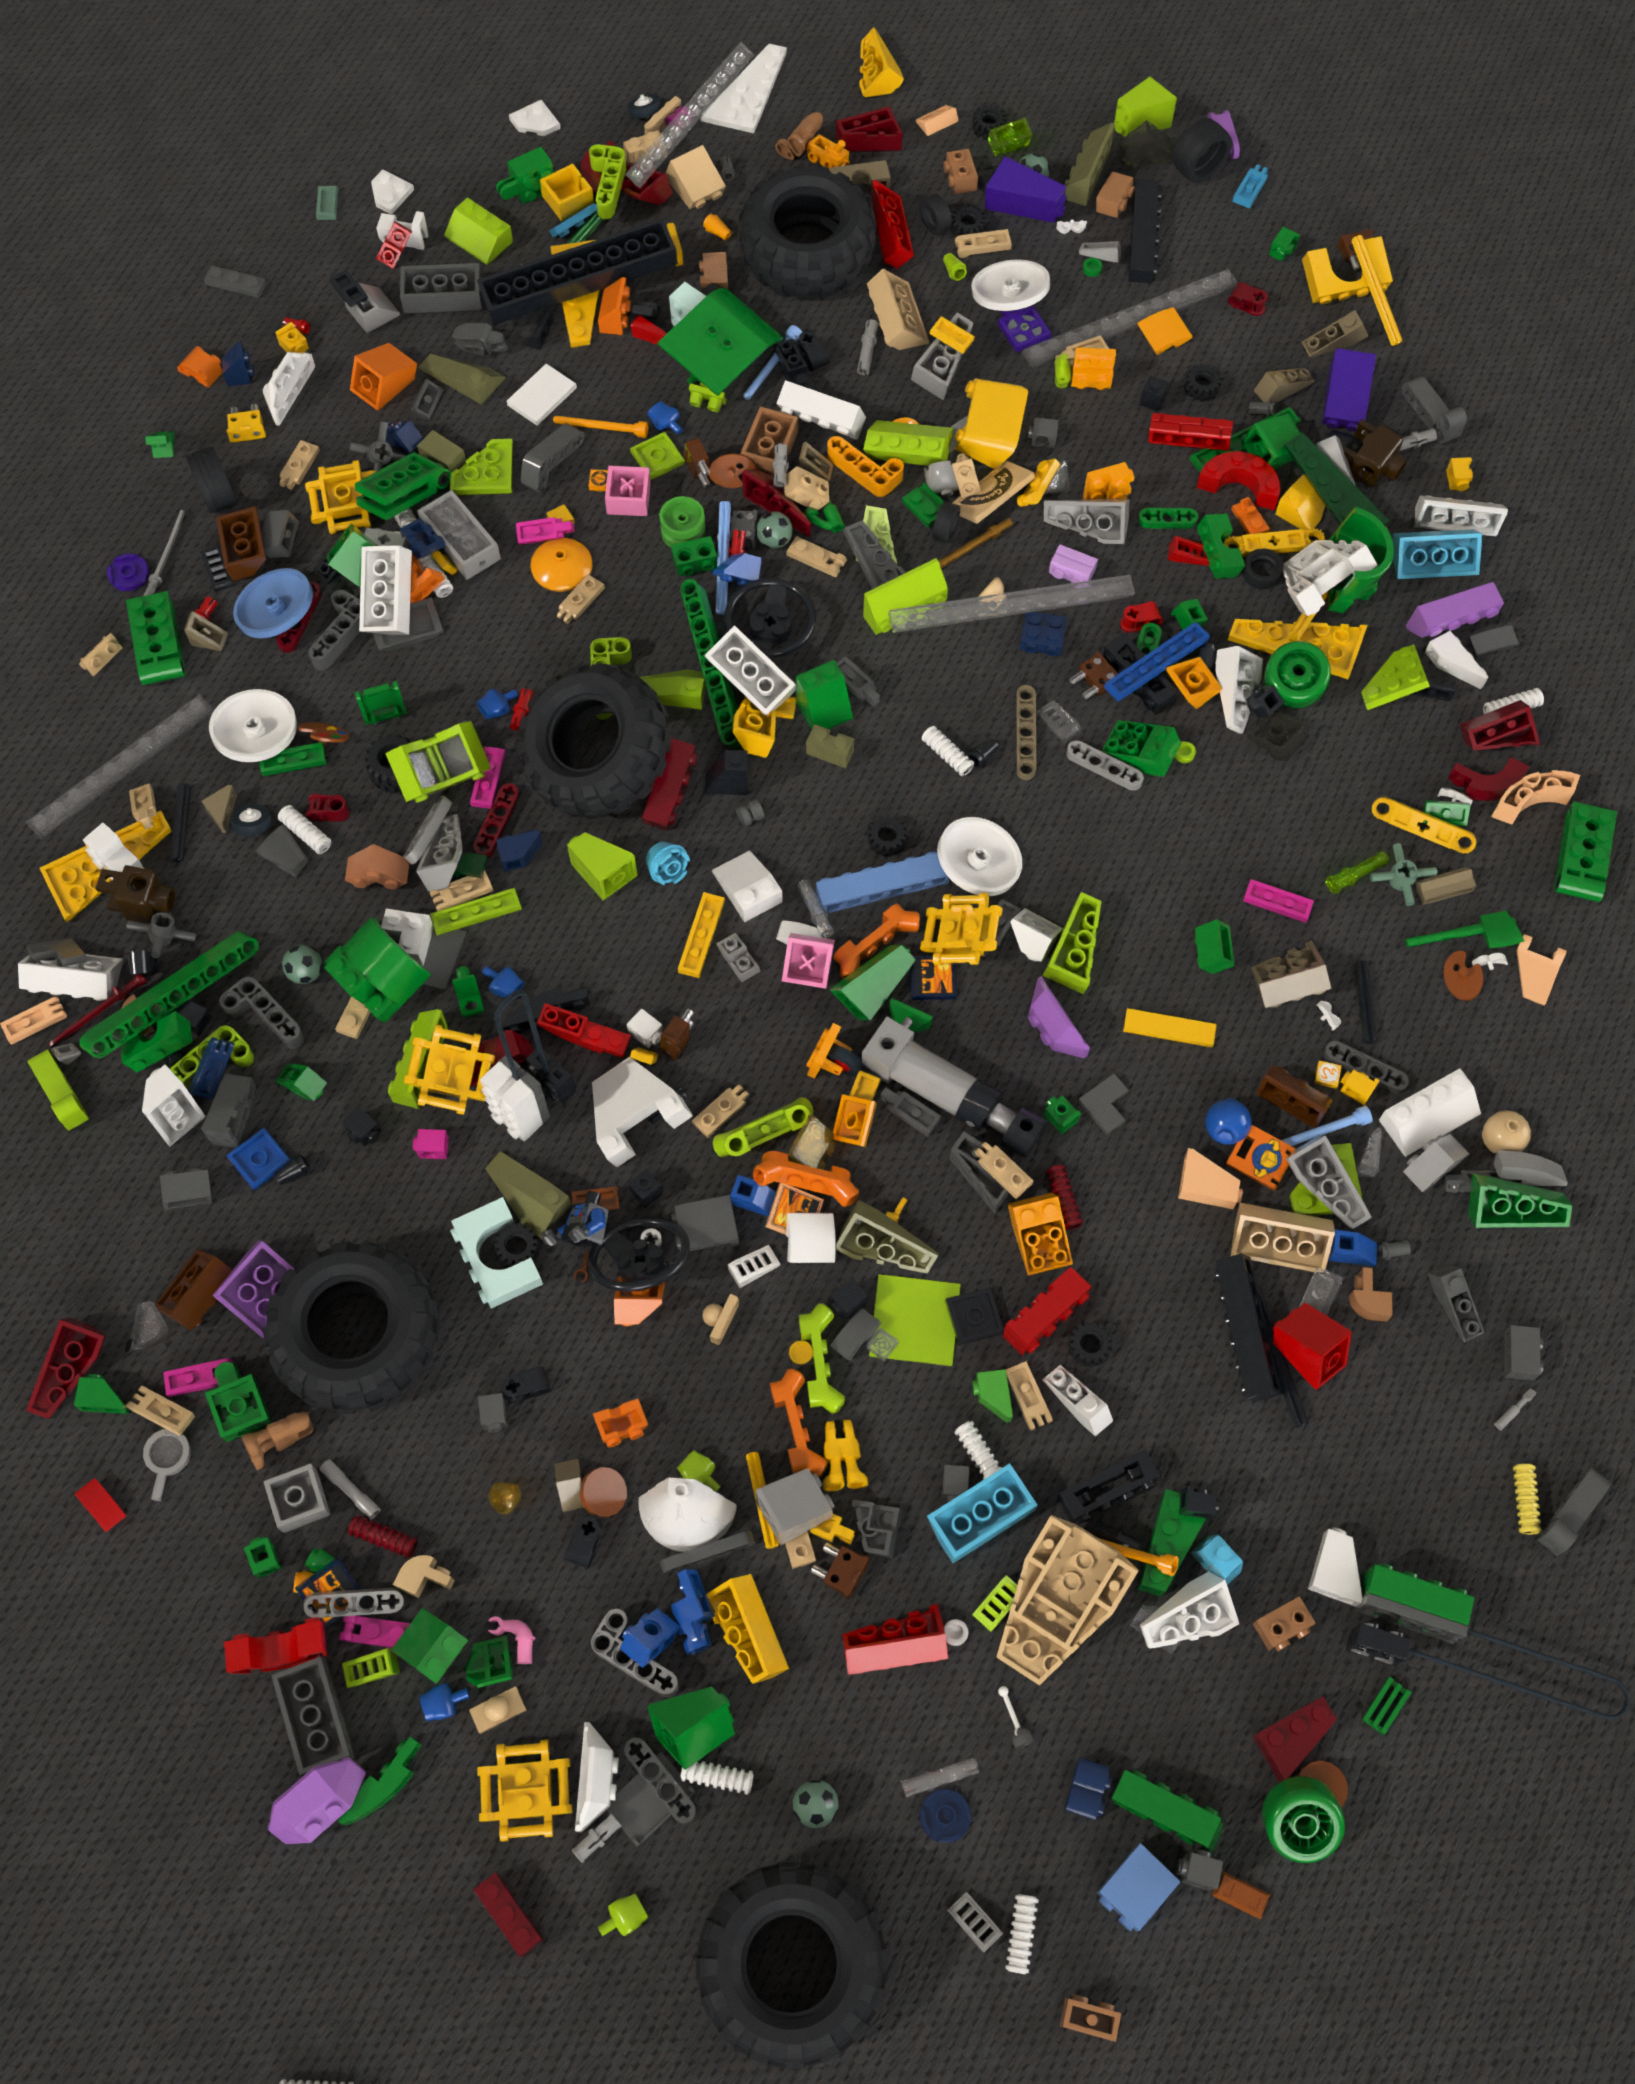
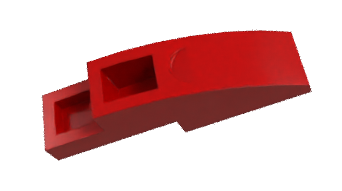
M546 1003L537 1021V1025L578 1046L601 1054L606 1052L621 1058L624 1057L631 1039L629 1034L590 1022L588 1017Z

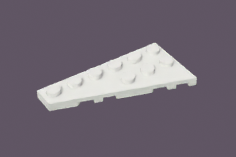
M768 44L700 116L701 121L755 133L786 56L787 47Z

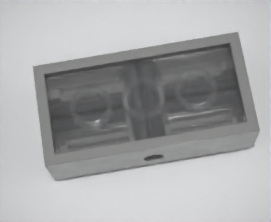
M452 490L417 510L419 518L426 524H430L434 533L443 538L446 546L441 550L466 580L501 560L498 544Z

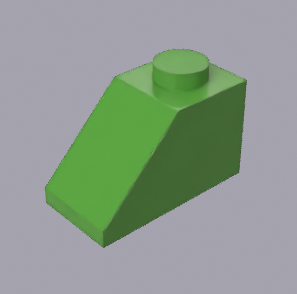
M1006 1369L977 1373L976 1380L972 1381L973 1394L978 1395L979 1402L1006 1423L1011 1422L1013 1414Z

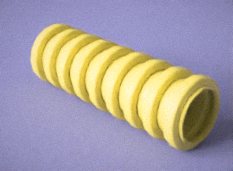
M1518 1464L1513 1467V1471L1516 1472L1514 1479L1517 1481L1514 1482V1485L1517 1487L1515 1493L1518 1494V1497H1516V1501L1519 1502L1517 1509L1520 1510L1517 1513V1516L1520 1517L1518 1524L1521 1525L1519 1532L1526 1535L1539 1534L1542 1532V1528L1539 1527L1541 1520L1538 1519L1541 1515L1537 1511L1540 1506L1537 1504L1539 1497L1536 1496L1538 1489L1535 1488L1537 1481L1534 1480L1537 1477L1536 1473H1534L1536 1467L1532 1464Z

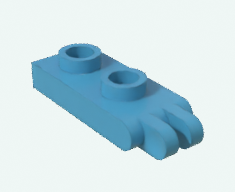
M1257 164L1254 169L1250 168L1234 194L1232 202L1250 209L1268 178L1266 174L1268 168L1264 167L1261 172L1259 171L1261 165Z
M591 204L549 230L552 237L559 235L561 238L570 232L568 228L574 225L575 228H578L586 223L584 218L597 211L596 204Z

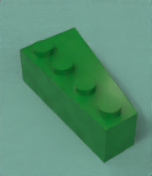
M1166 1489L1160 1500L1147 1553L1157 1556L1168 1553L1177 1556L1178 1570L1206 1519L1179 1515L1181 1493ZM1144 1563L1137 1589L1162 1597L1174 1576L1163 1574L1157 1566Z

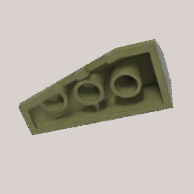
M501 1151L485 1168L520 1222L526 1228L529 1227L540 1240H542L541 1234L552 1229L571 1206L568 1195Z
M860 1200L857 1201L848 1216L835 1244L836 1250L853 1259L861 1261L863 1257L877 1260L876 1264L884 1265V1262L895 1263L901 1269L922 1273L929 1272L939 1253L881 1211Z

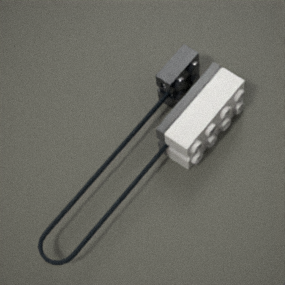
M516 990L504 998L494 1014V1021L506 1055L480 1079L483 1087L481 1091L486 1096L484 1099L489 1104L488 1109L492 1112L491 1117L499 1125L505 1124L508 1127V1133L514 1139L519 1137L525 1142L550 1118L541 1085L547 1089L546 1093L553 1101L559 1100L562 1104L576 1090L572 1075L560 1064H557L542 1049L527 994L523 990ZM519 996H522L537 1047L526 1058L529 1073L525 1072L512 1059L500 1022L502 1012L511 1001Z

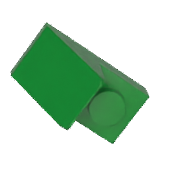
M174 431L153 432L145 436L146 445L152 446L153 458L174 456Z

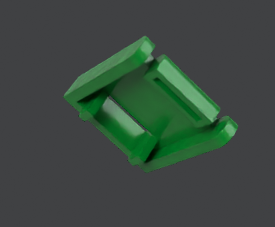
M393 681V685L390 686L386 683L364 689V693L361 694L359 691L355 692L366 725H374L377 722L395 717L400 718V716L407 714L397 681Z

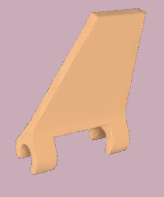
M1524 934V942L1519 943L1516 950L1522 995L1526 999L1545 1006L1567 951L1557 948L1552 959L1527 950L1533 937Z

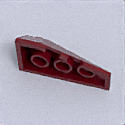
M626 161V172L621 189L628 196L661 205L673 194L666 174Z
M746 469L742 472L743 497L767 512H780L786 515L793 528L808 537L811 535V522L791 499L785 497V491L781 487L774 486V479L770 474L764 473L759 469Z
M74 1318L60 1319L26 1411L49 1419L78 1384L79 1377H83L98 1359L106 1335L94 1326Z

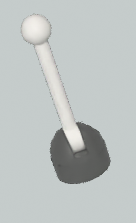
M1001 1686L998 1693L1004 1698L1015 1726L1012 1742L1015 1749H1020L1032 1744L1034 1739L1028 1729L1020 1727L1008 1697V1688Z

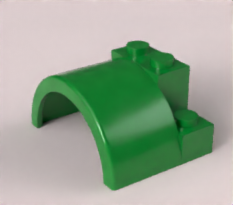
M1354 507L1329 540H1332L1334 544H1339L1340 540H1345L1347 544H1351L1352 541H1359L1367 545L1377 566L1369 571H1354V574H1350L1332 587L1328 592L1329 611L1344 613L1349 606L1353 605L1354 599L1368 600L1376 592L1378 587L1377 581L1387 571L1393 560L1394 545L1388 529L1375 515L1359 507Z
M371 916L342 947L339 945L324 961L327 964L324 968L351 997L364 1004L378 1020L386 1023L431 976V973L406 953L381 927L382 922L379 919Z

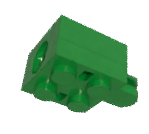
M542 147L507 162L510 177L499 181L496 189L504 200L517 196L522 204L534 201L542 196L540 179L554 173L552 161Z
M231 1362L219 1364L214 1372L219 1387L206 1392L205 1395L220 1437L224 1441L229 1442L273 1423L257 1378L252 1374L241 1377L238 1367Z

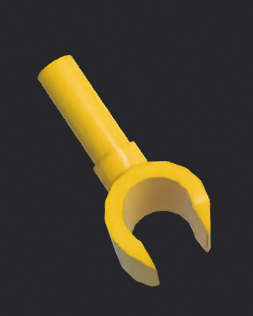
M902 1198L895 1212L887 1211L886 1216L898 1224L899 1215L907 1199Z

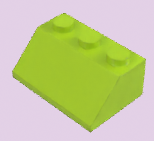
M468 197L454 209L444 234L447 239L486 265L513 242L510 225Z

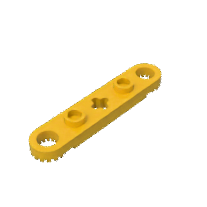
M1315 528L1309 530L1298 529L1247 534L1239 537L1232 536L1228 537V539L1226 538L1223 544L1228 548L1230 544L1236 545L1240 549L1242 557H1247L1250 552L1262 548L1273 550L1277 554L1299 552L1312 543L1309 537L1314 536L1319 540H1325V536L1321 530L1319 531ZM1274 540V542L1277 543V545L1274 546L1273 543H1270V541Z
M1379 797L1372 805V813L1377 819L1386 821L1389 824L1449 849L1456 850L1459 853H1469L1476 846L1477 840L1472 832L1388 797ZM1379 803L1388 804L1389 811L1385 814L1378 812L1377 805ZM1424 820H1427V825L1430 828L1421 830L1418 822L1422 823ZM1465 836L1470 838L1472 843L1469 847H1462L1459 845V839Z

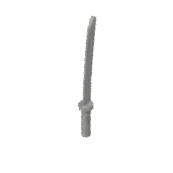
M180 510L155 573L151 574L148 578L149 584L144 596L153 594L157 586H160L163 582L160 575L181 527L185 513L184 510Z

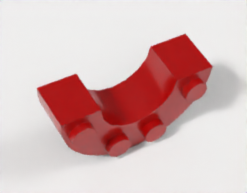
M1241 451L1227 452L1215 456L1202 468L1196 488L1216 494L1218 489L1225 484L1240 483L1247 486L1253 492L1256 506L1275 510L1280 494V482L1275 470L1263 458Z
M319 1617L306 1619L305 1624L292 1627L291 1632L274 1631L268 1633V1636L249 1637V1634H238L233 1636V1640L224 1642L226 1672L231 1674L251 1673V1670L262 1669V1672L291 1668L320 1657L321 1653L322 1657L327 1655L324 1622Z

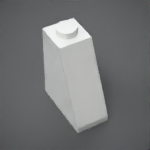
M1339 1528L1328 1529L1323 1534L1308 1589L1356 1607L1361 1604L1363 1598L1353 1537L1346 1535L1347 1532Z

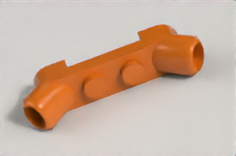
M898 903L891 906L883 913V924L856 946L849 940L835 952L833 959L840 965V977L844 979L860 967V961L865 957H872L880 945L883 943L886 945L893 939L896 932H917L919 930L920 914L917 911H905Z
M778 1151L764 1153L762 1163L756 1165L753 1170V1179L760 1186H766L775 1181L833 1196L843 1207L852 1205L859 1195V1190L851 1183V1174L848 1170L832 1165L830 1171L790 1162L788 1161V1154Z
M787 1369L780 1381L769 1384L775 1408L784 1406L786 1408L796 1448L788 1449L792 1473L795 1474L808 1468L811 1474L816 1473L821 1478L828 1462L825 1458L807 1448L806 1443L810 1442L807 1428H802L800 1419H804L800 1404L796 1405L794 1400L805 1382V1377L795 1369Z

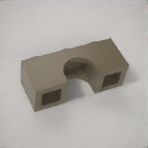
M886 160L830 168L831 173L835 175L841 172L850 177L854 185L857 183L867 184L870 187L871 193L874 180L890 189V174Z

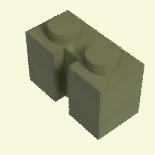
M434 430L417 445L419 455L443 466V468L451 473L455 469L459 470L465 464L464 449Z
M815 724L806 741V754L843 768L847 767L854 752V738L838 733L837 737L830 735L829 729Z

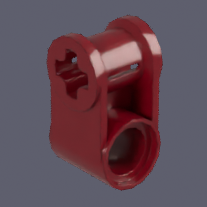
M1239 282L1229 296L1228 303L1231 307L1238 310L1240 309L1254 316H1261L1266 310L1265 303L1267 302L1268 294L1264 290L1257 289L1244 282Z
M309 795L310 805L305 815L307 819L317 822H343L349 818L350 810L342 796Z

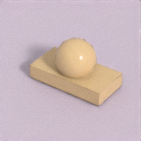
M730 1294L724 1308L719 1304L713 1303L706 1306L703 1310L702 1317L704 1322L714 1327L710 1335L712 1343L721 1344L739 1306L737 1296Z
M516 1686L469 1709L479 1734L527 1711Z

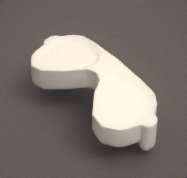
M1320 1001L1317 1006L1324 1014L1320 1019L1322 1021L1327 1019L1332 1030H1335L1341 1024L1340 1018L1332 1014V1005L1329 1002Z

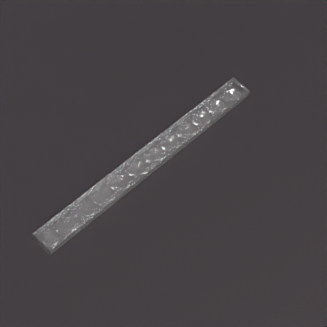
M742 42L738 44L625 174L639 188L643 186L755 56Z
M1225 269L1025 348L1022 354L1030 367L1034 368L1056 359L1055 356L1062 354L1068 346L1097 336H1102L1103 340L1137 327L1138 322L1162 310L1174 307L1177 311L1233 289L1238 284V281L1229 269Z
M1123 575L889 610L888 614L892 631L896 633L1129 598L1134 596L1135 591L1131 576Z

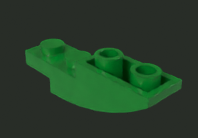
M411 1737L407 1741L404 1739L395 1751L397 1755L391 1763L387 1762L380 1771L379 1775L381 1778L379 1781L372 1776H369L368 1779H363L351 1808L338 1819V1822L343 1825L357 1822L391 1800L414 1774L407 1768V1765L422 1745Z

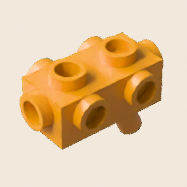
M819 134L808 142L806 147L807 157L812 163L818 162L824 167H829V171L832 167L849 165V151L844 149L846 144L843 140H839L835 144Z

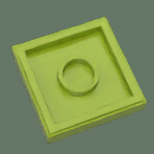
M666 432L630 448L631 454L640 467L649 468L651 480L685 464L684 458Z

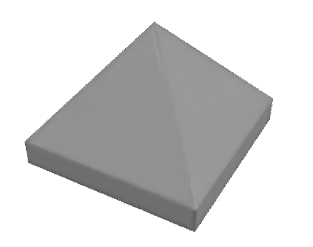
M73 1043L50 1049V1052L66 1065H69L81 1055V1051Z

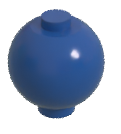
M1234 1098L1217 1101L1209 1108L1205 1117V1127L1209 1136L1214 1141L1224 1145L1237 1144V1142L1247 1137L1252 1125L1249 1110Z

